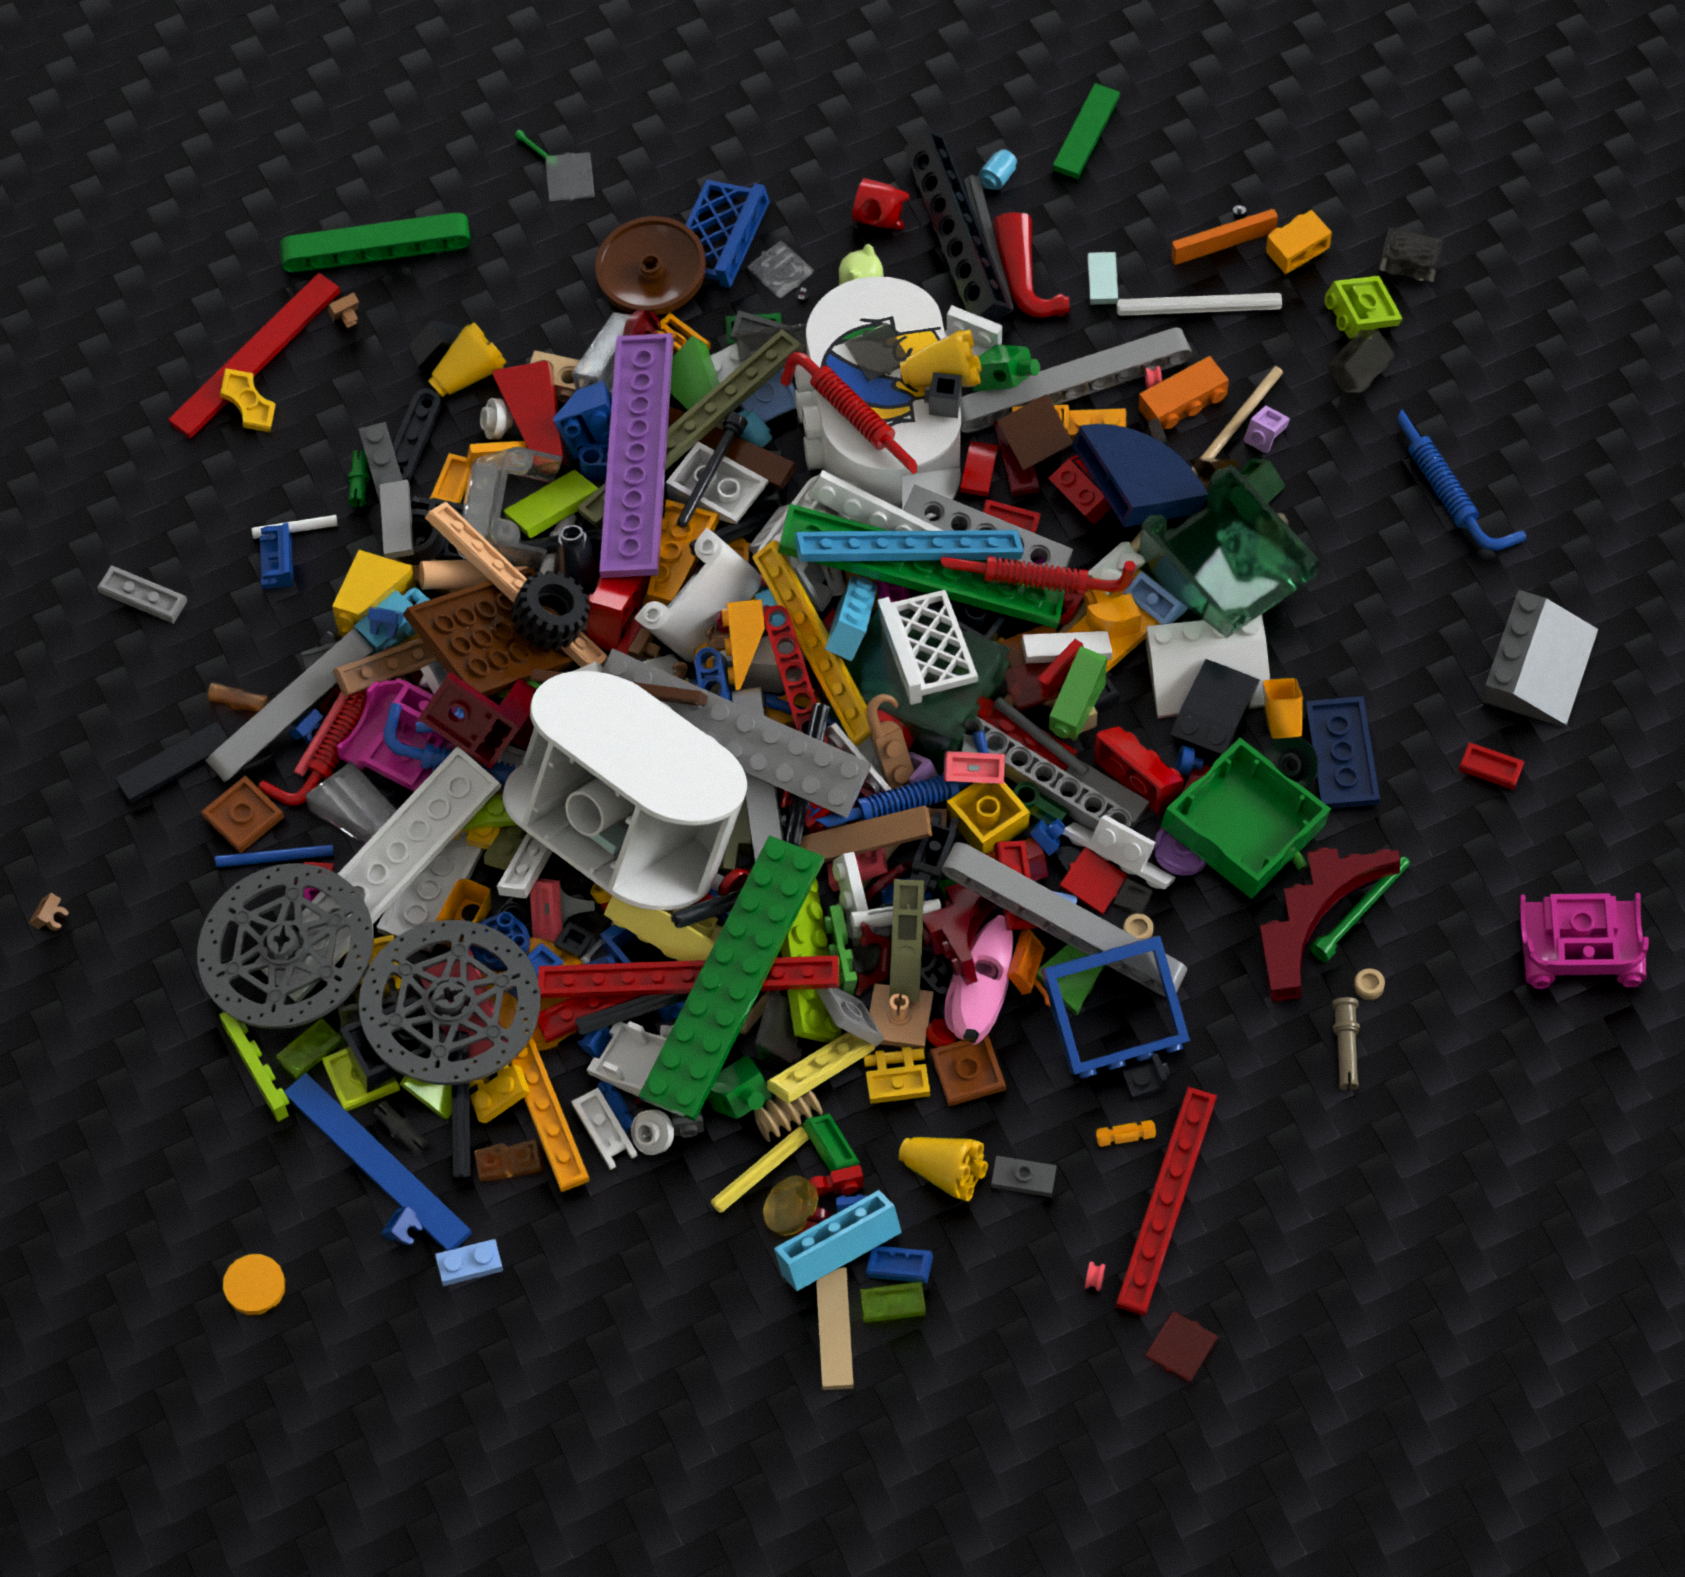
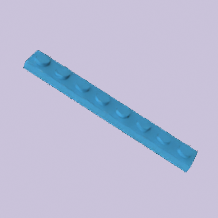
M1018 530L796 532L794 537L799 562L941 560V557L963 560H987V556L996 557V560L1002 558V560L1005 558L1008 560H1021L1024 553Z

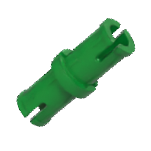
M358 450L352 452L351 472L348 473V482L350 483L348 504L353 507H357L358 500H360V507L366 505V488L370 483V475L364 450L360 451V457H358Z

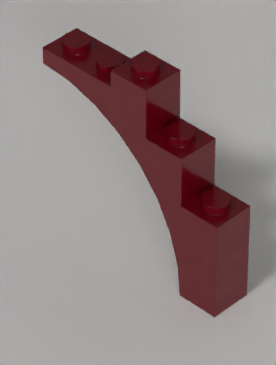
M1033 837L1024 840L1031 880L1038 881L1047 877L1048 871L1043 850ZM995 851L986 853V855L996 860ZM957 883L945 887L947 900L943 901L944 908L923 915L922 942L924 946L929 945L935 956L943 953L946 959L951 958L950 963L956 976L961 975L965 984L969 985L978 982L971 955L974 937L982 922L998 905Z
M1324 847L1308 852V869L1311 885L1295 884L1290 888L1284 889V903L1288 921L1273 920L1265 925H1260V938L1272 1002L1301 998L1300 973L1303 954L1309 938L1321 918L1337 901L1356 888L1379 878L1400 874L1398 850L1382 849L1368 855L1350 854L1339 859L1337 848L1329 849Z

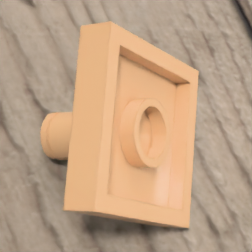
M875 983L869 1013L883 1035L884 1040L880 1044L895 1047L911 1046V1049L923 1048L925 1051L926 1028L930 1021L934 991L920 990L919 1002H909L908 997L903 994L901 1000H899V994H894L889 1001L890 985Z

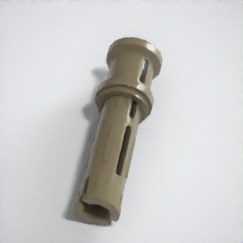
M1342 997L1331 1002L1332 1009L1335 1010L1336 1022L1333 1025V1032L1338 1036L1339 1088L1347 1090L1349 1078L1350 1090H1355L1359 1087L1356 1055V1035L1360 1031V1025L1356 1023V1009L1359 1007V1002L1355 998Z

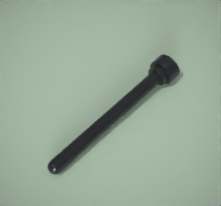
M729 412L723 421L724 433L677 519L679 527L684 528L688 525L733 439L738 437V435H742L747 427L748 421L742 415L736 412Z

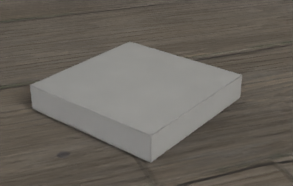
M839 988L816 989L836 1026L875 1046H878L884 1040L883 1035L862 1000Z

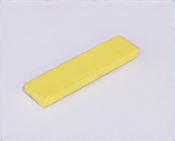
M846 1032L768 1080L767 1089L789 1104L873 1052L875 1045Z

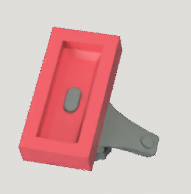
M973 735L963 736L961 752H945L944 782L1004 784L1005 754L978 753Z
M538 878L530 891L533 938L556 941L563 931L565 921L570 916L595 910L594 900H585L581 894L568 896L563 892L560 881Z

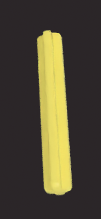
M801 1126L796 1128L711 1200L713 1207L719 1213H722L807 1142L809 1136L804 1128Z

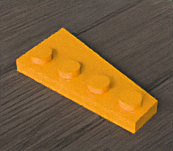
M666 499L665 516L662 519L659 575L650 577L647 591L648 601H657L668 606L689 581L700 560L697 555L693 556L690 553L689 544L691 541L698 539L706 528L712 532L715 531L720 521L718 513L696 508L688 525L681 528L677 525V519L685 504Z

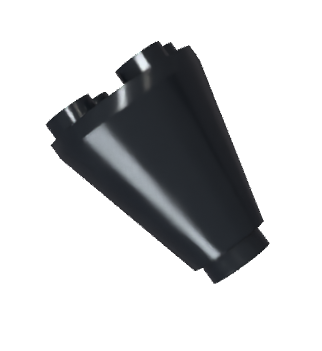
M568 525L561 530L558 538L553 574L563 573L564 577L568 579L570 577L573 578L576 585L583 587V594H593L601 577L599 572L600 558L583 529L578 525Z

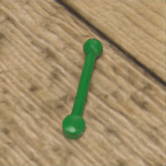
M522 130L515 132L516 140H522L546 159L549 167L554 168L558 165V158L556 156H549L525 137V133Z

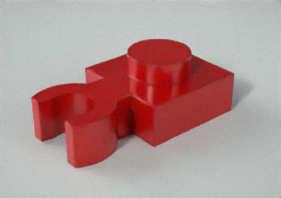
M857 1165L832 1171L829 1176L811 1178L810 1188L812 1196L820 1197L832 1191L834 1194L841 1193L843 1195L857 1192L859 1188H863L861 1166Z

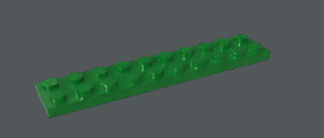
M789 504L777 553L798 558L794 543L796 532L889 530ZM941 560L814 562L928 594L946 590L950 600L1056 629L1060 622L1065 596L1064 590L1058 592L1057 589L1055 592L1053 588L1048 591L1047 587H1045V590H1041L1040 586L1039 589H1035V586L1033 588H1030V585L1024 587V584L1020 587L1018 583H1016V586H1013L1012 582L1010 585H1007V582L1001 584V581L995 583V580H993V583L985 582L984 574L947 569L942 565ZM970 560L986 563V560Z
M770 835L768 836L638 1095L640 1100L696 1121L824 862L823 855Z

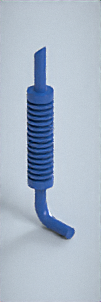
M1401 408L1397 422L1412 443L1408 447V452L1457 527H1467L1477 544L1486 550H1503L1526 541V534L1523 530L1501 538H1490L1482 531L1476 522L1480 513L1465 493L1429 436L1420 437Z
M391 703L383 731V739L386 746L392 753L399 756L422 761L420 768L426 770L432 768V771H435L451 754L452 749L450 748L449 751L446 750L447 747L440 749L441 746L439 745L438 748H435V744L426 743L425 749L399 742L396 737V729L402 705ZM471 757L502 785L501 788H504L509 775L516 769V764L509 766L510 763L507 762L504 765V761H501L499 764L497 760L490 770Z
M984 730L972 733L978 753H989ZM944 774L894 788L893 790L890 789L882 793L873 794L866 798L856 799L854 808L851 809L848 818L835 813L814 820L829 828L856 819L860 822L924 805L929 806L951 799L959 793V789L968 787L973 783L944 782Z

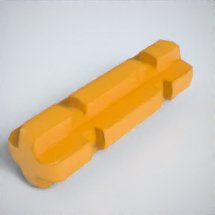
M1152 1120L1141 1121L1140 1125H1137L1135 1122L1112 1126L1113 1129L1110 1130L1108 1127L1096 1130L1098 1146L1111 1145L1110 1142L1119 1144L1137 1141L1139 1137L1149 1139L1154 1138L1156 1135L1155 1125Z

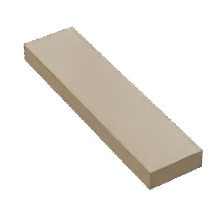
M838 1268L816 1280L822 1390L854 1388L847 1269Z

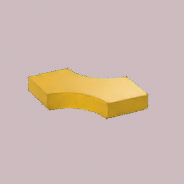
M225 368L220 397L231 401L238 407L243 418V428L270 433L276 404L263 398L257 392L253 383V373Z

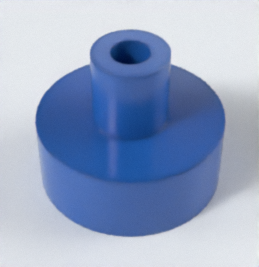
M1182 745L1177 756L1175 769L1181 775L1189 776L1192 768L1202 769L1204 759L1195 757V748Z

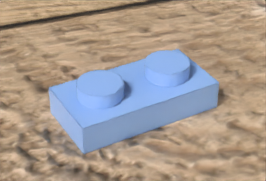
M495 1239L435 1254L443 1286L503 1271Z

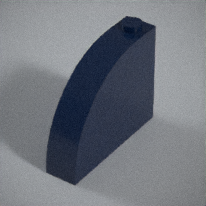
M1109 424L1081 425L1071 445L1124 527L1200 514L1209 495L1206 488L1183 458L1162 442L1142 432Z

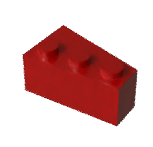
M651 576L599 578L596 590L593 594L590 593L588 595L589 600L587 602L590 604L587 637L599 648L607 651L617 649L621 642L623 630L627 631L631 624L628 619L634 608L639 610L648 591Z

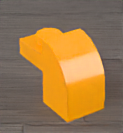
M1087 589L1084 596L1087 606L1086 623L1092 631H1108L1109 638H1119L1140 631L1141 614L1131 593L1108 599L1105 591Z

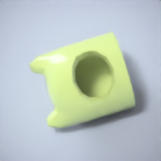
M870 244L865 245L863 250L850 252L842 259L839 267V285L859 278L883 277V266Z

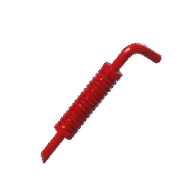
M795 352L788 356L780 379L782 385L789 386L791 384L796 366L800 365L812 376L810 380L811 386L837 409L877 450L886 448L912 474L917 472L916 461L894 440L895 430L876 414L829 366L820 368L809 356L801 352Z
M987 556L986 563L941 557V563L945 568L984 574L985 582L993 583V580H995V583L1001 581V584L1007 582V585H1010L1012 582L1013 586H1016V583L1020 587L1022 584H1024V587L1030 585V588L1035 586V589H1039L1040 586L1041 590H1045V587H1047L1048 591L1053 588L1055 592L1058 589V592L1064 590V593L1070 591V594H1073L1075 591L1076 595L1085 596L1086 589L1110 593L1127 589L1132 583L1136 567L1133 561H1126L1119 579L1102 580L1088 578V570L1079 569V572H1077L1076 568H1073V571L1069 567L1067 570H1065V567L1060 569V566L1054 568V565H1050L1049 568L1048 564L1042 567L1041 563H1039V566L1034 562L1033 565H1031V562L1025 564V561L1019 563V560H1016V563H1014L1013 559H1010V562H1008L1006 558L1002 561V558L996 560V557Z
M368 689L348 697L349 700H346V705H343V710L339 712L340 715H337V719L334 720V724L331 725V729L328 730V734L325 735V739L322 740V744L316 750L317 754L313 755L314 759L309 761L307 768L311 771V774L298 792H285L264 780L261 781L258 788L264 794L288 806H296L306 802L312 796L321 778L329 780L333 774L332 770L336 769L335 765L339 764L338 760L341 759L338 756L337 746L352 733L358 724L366 705Z

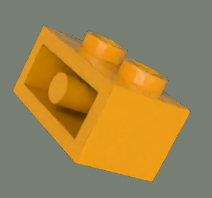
M1311 210L1304 215L1296 216L1286 226L1274 229L1267 237L1266 253L1287 274L1329 249L1332 232Z

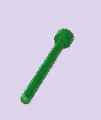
M1401 857L1400 874L1381 878L1328 935L1319 936L1312 942L1309 948L1315 957L1322 962L1329 961L1336 953V943L1409 866V859Z

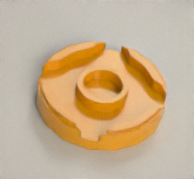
M249 1254L237 1259L228 1267L223 1279V1290L228 1302L236 1311L246 1315H261L281 1301L285 1292V1278L281 1267L272 1258L262 1254Z

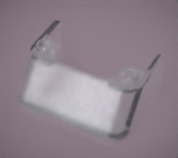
M512 447L479 457L471 465L461 516L514 567L528 566V568L532 567L536 573L539 572L547 549L519 543L520 530L518 526L512 521L500 518L507 475L511 473L552 483L561 465L562 456L523 447ZM457 549L458 554H459L461 557H463L464 559H467V558Z

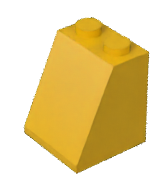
M358 550L332 606L339 635L342 637L347 635L354 629V625L369 613L370 607L378 606L395 590L403 596L410 589L416 587L412 566Z

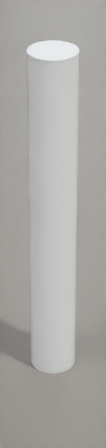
M336 515L286 522L289 524L291 533L338 526ZM283 523L273 524V525H266V526L283 525ZM266 526L252 528L253 539L260 538L262 536L261 528Z

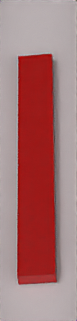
M318 273L168 419L170 425L191 439L229 402V400L220 397L225 368L253 373L254 377L340 293V288Z
M1191 1087L1187 1088L1116 1302L1117 1308L1146 1316L1217 1095Z

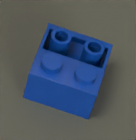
M604 381L578 389L553 418L574 460L579 458V451L585 445L609 444L612 396Z

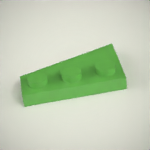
M842 905L829 906L828 915L823 917L825 934H830L832 944L828 945L829 956L838 955L839 989L854 996L857 975L852 967L853 957L851 949H845V945L848 944V934Z
M1068 944L1038 969L1036 978L1045 986L1040 969L1088 955ZM1101 965L1057 978L1064 1005L1076 1017L1086 997L1094 988L1096 980L1107 965Z

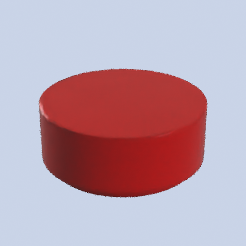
M934 1019L926 1028L927 1038L936 1047L949 1045L957 1039L955 1034L948 1029L946 1021L943 1019Z

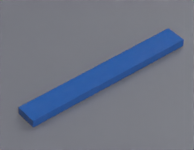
M307 1073L303 1074L284 1091L288 1100L400 1208L408 1206L416 1212L415 1217L423 1226L422 1229L445 1251L456 1249L472 1234L471 1230Z

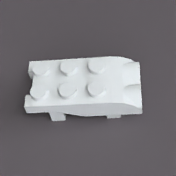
M631 1021L628 1025L619 1022L611 1028L609 1033L612 1039L600 1059L594 1057L587 1071L589 1075L638 1096L667 1038L645 1032L642 1026Z

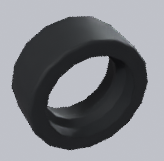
M411 510L412 529L427 527L432 530V534L425 543L414 547V555L397 558L405 564L419 565L421 561H431L442 551L445 543L444 536L425 519L429 512L428 510Z

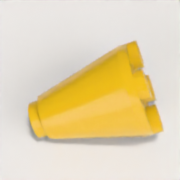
M474 322L470 326L467 325L463 328L432 372L433 377L428 380L442 398L447 393L451 395L492 375V370L503 369V365L507 363L502 357V353L492 342L487 345L489 341Z
M971 330L956 331L908 356L906 361L900 362L904 383H911L913 386H931L933 372L962 375V387H974L980 384L979 372L982 369L979 356H973L972 346H974V339Z
M906 1138L899 1150V1160L904 1162L908 1168L952 1197L965 1201H970L978 1179L984 1178L988 1168V1163L983 1161L984 1144L972 1139Z

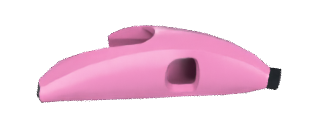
M999 909L996 917L985 924L974 937L971 955L978 982L966 985L961 975L956 976L954 974L946 995L944 1014L948 1029L957 1038L966 1040L972 1045L980 1043L990 1032L1004 1003L1009 985L1007 974L1013 958V931L1006 930L1003 909Z

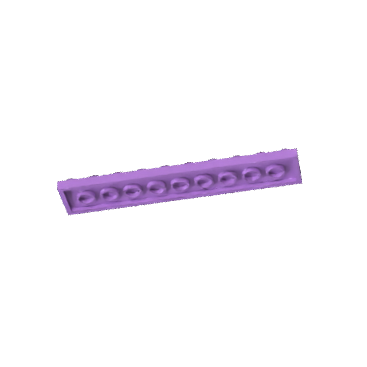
M672 333L616 336L599 570L601 578L659 575L674 343Z

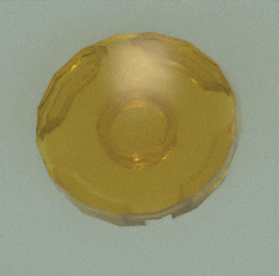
M798 1175L790 1176L780 1181L770 1191L764 1205V1222L769 1229L783 1236L795 1234L807 1225L806 1220L809 1215L813 1216L816 1211L818 1202L817 1189L809 1180Z

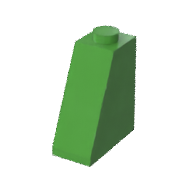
M691 336L672 358L670 393L687 410L691 409L720 383L707 345L694 336Z
M1080 646L1050 714L1049 730L1053 731L1055 735L1076 741L1105 687L1106 656Z

